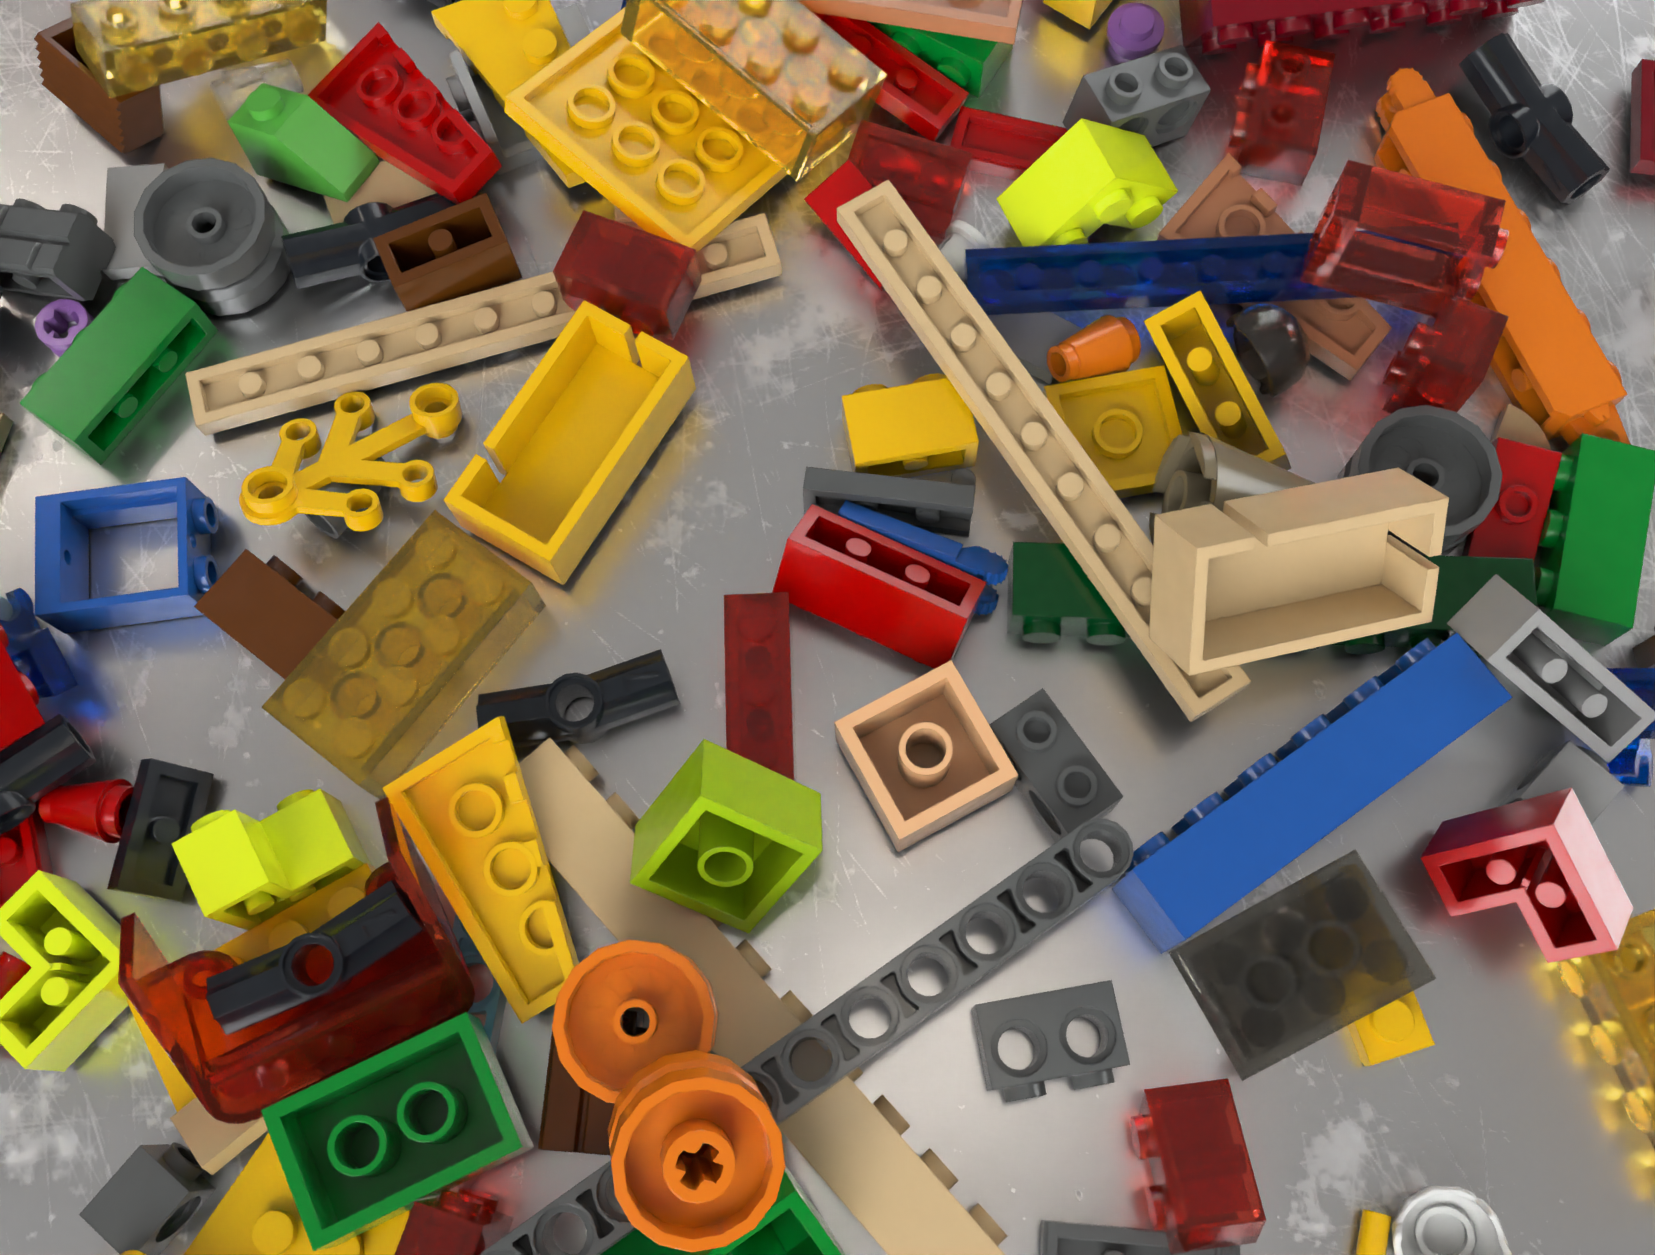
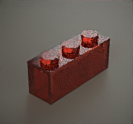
M789 592L724 595L726 749L797 782L793 634Z

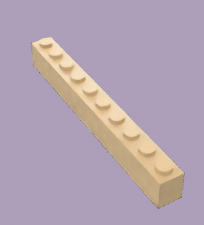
M549 737L519 763L547 859L618 942L629 939L668 945L693 959L711 982L719 1011L716 1042L712 1049L716 1055L727 1057L741 1068L813 1016L791 990L780 999L762 978L772 969L746 939L735 948L718 929L723 924L722 922L630 884L635 834L632 829L640 819L616 792L605 800L591 785L590 781L599 773L574 744L563 753ZM816 1039L801 1042L794 1049L791 1057L794 1073L804 1081H817L823 1078L829 1072L832 1064L830 1049L825 1050ZM857 1068L778 1126L887 1255H1005L998 1247L1007 1237L1000 1226L979 1203L967 1212L949 1190L959 1180L930 1148L921 1157L913 1151L901 1137L910 1125L883 1094L872 1104L855 1085L854 1082L863 1074L860 1068ZM755 1081L771 1110L772 1097L768 1088L763 1083Z

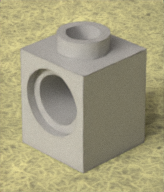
M1569 740L1543 754L1499 806L1572 787L1592 825L1624 788V785L1609 773L1608 765L1599 755L1587 748L1576 746Z

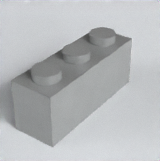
M1497 574L1447 622L1456 633L1489 663L1608 763L1655 720V711L1545 613Z

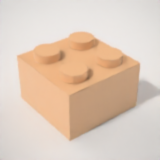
M952 660L834 722L836 741L897 852L904 850L1012 791L1018 778L1017 771Z

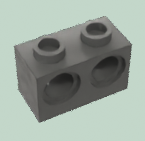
M1179 45L1083 75L1062 123L1069 130L1083 118L1145 135L1153 147L1186 136L1211 89L1184 47Z
M1043 688L989 724L1018 773V778L1014 784L1055 842L1062 839L1081 824L1092 819L1103 818L1123 798L1121 792Z
M1112 980L976 1004L971 1009L987 1091L1003 1088L1006 1102L1047 1095L1044 1081L1071 1076L1074 1090L1115 1083L1112 1068L1130 1065ZM1074 1018H1085L1092 1021L1100 1032L1101 1042L1099 1049L1091 1057H1083L1076 1054L1067 1042V1028ZM1007 1030L1022 1031L1033 1042V1060L1023 1070L1008 1067L999 1056L998 1042L1001 1035Z

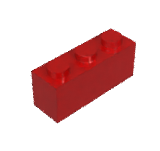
M812 504L787 539L771 595L844 627L859 636L866 637L901 653L918 663L935 669L953 660L967 632L987 582Z

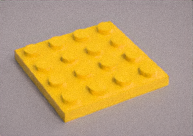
M693 0L632 1L505 97L504 110L509 117L683 264L833 135L838 121Z

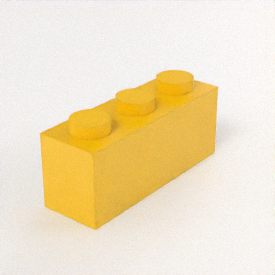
M1201 290L1144 320L1200 432L1285 470L1291 469L1281 442Z

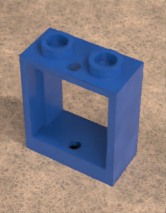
M186 477L36 496L35 616L66 634L203 615L194 605L219 579L218 567L211 555V534H215L218 528L217 511L212 499L205 496ZM177 518L178 587L89 599V529Z

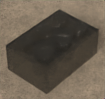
M1356 849L1169 952L1242 1081L1436 979L1434 970L1364 858Z

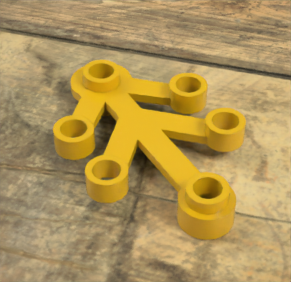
M430 383L419 387L410 396L409 406L412 414L355 442L358 432L369 428L374 423L375 414L371 400L368 395L358 391L348 392L339 396L334 403L336 416L318 462L300 471L302 459H307L317 454L321 449L322 443L313 421L305 418L288 421L279 431L281 444L272 465L254 470L242 483L239 504L244 516L253 523L268 526L289 521L298 513L344 517L345 523L350 529L363 532L374 529L383 520V511L379 497L374 491L361 488L352 490L349 493H338L318 489L331 482L398 487L403 498L408 501L422 502L430 499L437 492L438 484L434 468L429 462L411 460L406 463L374 460L424 434L434 439L446 438L452 435L462 420V410L457 391L452 386L444 383ZM417 479H423L422 481H419V482H412V481L417 480ZM368 508V509L365 510V511L356 512V511L359 510V509Z

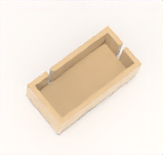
M1398 467L1224 501L1223 512L1214 505L1207 504L1156 514L1154 521L1149 638L1190 676L1432 622L1439 566L1392 535L1387 534L1389 530L1428 557L1441 555L1449 497Z

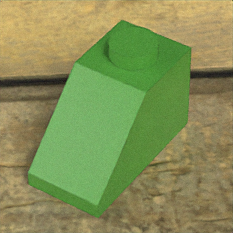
M261 83L227 121L257 175L348 202L380 163L377 155L308 95Z

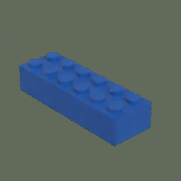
M1455 633L1438 647H1435L1429 638L1424 639L1396 660L1395 664L1378 677L1375 675L1345 697L1343 702L1329 713L1320 715L1294 734L1290 741L1274 752L1280 762L1270 752L1238 775L1235 781L1223 789L1229 797L1227 801H1224L1217 791L1187 812L1183 819L1171 827L1177 835L1175 839L1170 841L1164 832L1161 831L1133 852L1130 867L1124 872L1126 876L1112 890L1161 954L1187 940L1512 698L1510 693L1458 633Z

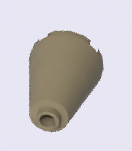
M1189 432L1190 436L1178 435L1168 447L1155 477L1153 492L1164 494L1161 513L1212 504L1223 512L1224 501L1315 484V482L1205 433ZM1150 512L1149 529L1151 543L1153 544L1154 521L1157 513Z

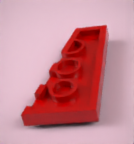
M379 22L308 94L313 101L377 156L456 205L473 198L502 167L493 150L456 108H452L440 90L429 78L427 79L421 73L402 47H398Z

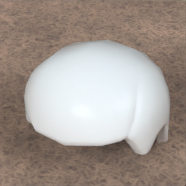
M1426 1186L1403 1200L1392 1223V1242L1395 1255H1512L1500 1220L1485 1200L1479 1199L1474 1193L1459 1186Z

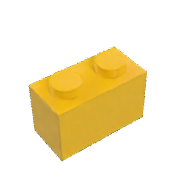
M940 373L928 374L917 378L911 384L888 388L882 384L865 385L856 389L852 394L842 396V421L852 472L911 478L975 466L979 440L973 413L946 375Z

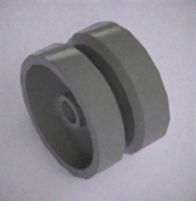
M215 158L186 160L163 171L144 189L134 211V237L145 258L156 271L163 275L166 283L196 302L203 312L216 316L246 313L266 303L285 284L290 272V266L281 236L287 235L289 232L274 207L269 203L256 179L236 163Z
M1423 405L1398 409L1377 421L1337 476V479L1399 467L1449 497L1442 553L1440 555L1445 556L1452 552L1468 534L1473 532L1490 513L1499 500L1503 474L1496 448L1479 426L1455 411ZM1388 530L1387 535H1392L1420 555H1425Z

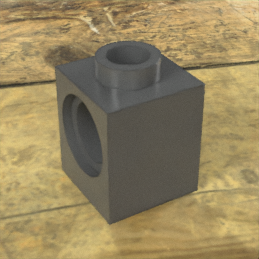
M175 1142L171 1145H140L79 1215L119 1254L128 1250H137L146 1255H160L213 1194L216 1188L201 1175L204 1169L201 1168L192 1152L185 1146Z

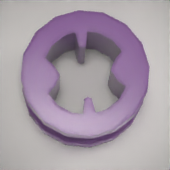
M58 299L41 309L36 317L35 331L37 337L58 357H61L72 345L75 336L83 328L88 327L94 318L79 302L71 299ZM75 321L78 324L70 327L68 330L69 322ZM68 330V336H67V337L61 338V337L58 335V334H62V333H64V332H66V331Z

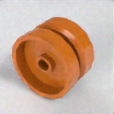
M628 939L598 948L572 969L556 997L552 1032L559 1060L577 1085L606 1103L615 1104L616 1098L635 1073L662 1056L694 1050L710 1053L716 1042L719 1011L712 984L693 959L662 943ZM632 1007L644 1009L650 1020L647 1031L636 1036L627 1033L624 1029V1026L631 1021L624 1014Z
M698 1050L668 1054L637 1071L616 1098L607 1129L615 1197L632 1226L658 1245L691 1253L726 1247L756 1228L777 1199L785 1170L781 1131L751 1075L727 1057Z

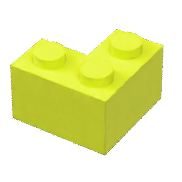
M1081 118L1000 194L996 200L1028 256L1063 261L1080 253L1088 243L1087 238L1103 224L1136 229L1153 222L1162 213V205L1178 192V189L1145 135Z
M306 789L284 798L276 806L278 811L261 821L234 809L232 811L219 810L205 815L194 822L191 826L192 833L171 844L204 917L250 930L365 863L372 865L341 801L322 789L316 791Z
M38 870L0 908V936L31 967L0 1000V1044L24 1069L65 1072L128 1006L126 1000L141 992L163 967L76 881Z

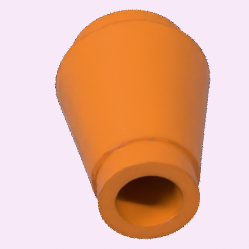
M1103 315L1058 345L1051 347L1047 352L1048 369L1051 375L1059 382L1126 372L1131 364L1139 358L1141 351L1140 337L1133 323L1127 318Z

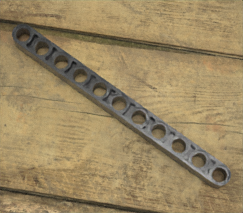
M1092 819L1081 824L743 1065L741 1068L751 1075L754 1081L761 1082L768 1088L772 1097L771 1112L777 1125L779 1126L1111 886L1130 867L1133 858V843L1127 831L1118 823L1108 819ZM1087 839H1097L1104 842L1113 854L1114 863L1112 869L1098 872L1084 864L1080 856L1081 842ZM1033 878H1042L1053 884L1059 897L1057 909L1042 913L1033 910L1026 903L1023 896L1024 883ZM977 918L993 920L1000 926L1003 933L1001 949L993 954H982L975 951L966 939L967 924ZM921 958H932L944 966L947 973V985L941 993L934 996H924L917 993L911 987L907 971L914 961ZM874 998L881 1001L890 1013L889 1028L879 1037L864 1038L859 1036L849 1023L852 1007L863 999ZM816 1039L824 1042L832 1054V1064L829 1072L817 1081H804L800 1079L792 1068L791 1057L794 1049L806 1040ZM611 1160L488 1247L480 1255H600L636 1228L631 1225L615 1197ZM564 1212L577 1215L584 1222L587 1230L585 1245L578 1254L563 1252L554 1240V1225Z

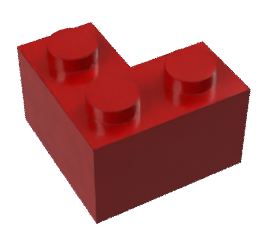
M1572 787L1442 821L1420 857L1451 917L1517 903L1547 963L1618 950L1633 911V906Z

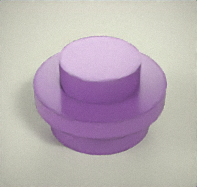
M1127 3L1118 7L1110 15L1107 25V37L1117 55L1128 60H1134L1149 55L1160 45L1165 25L1162 16L1153 7L1143 3Z

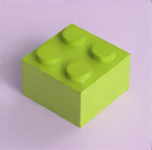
M703 739L635 825L630 884L749 934L823 851L821 793Z

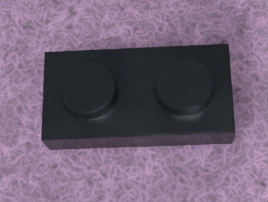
M153 758L141 760L107 889L165 901L182 902L187 877L171 843L192 833V824L204 816L214 776L213 773Z

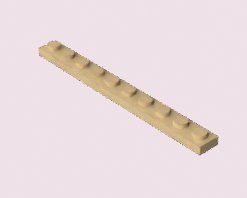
M889 179L838 207V224L1190 722L1196 720L1245 689L1251 680L1240 665L1189 676L1149 638L1153 544Z
M762 213L733 221L685 264L657 242L185 373L195 425L207 436L336 400L339 396L348 392L372 390L551 340L560 335L583 300L623 320L782 275L781 261L766 215Z

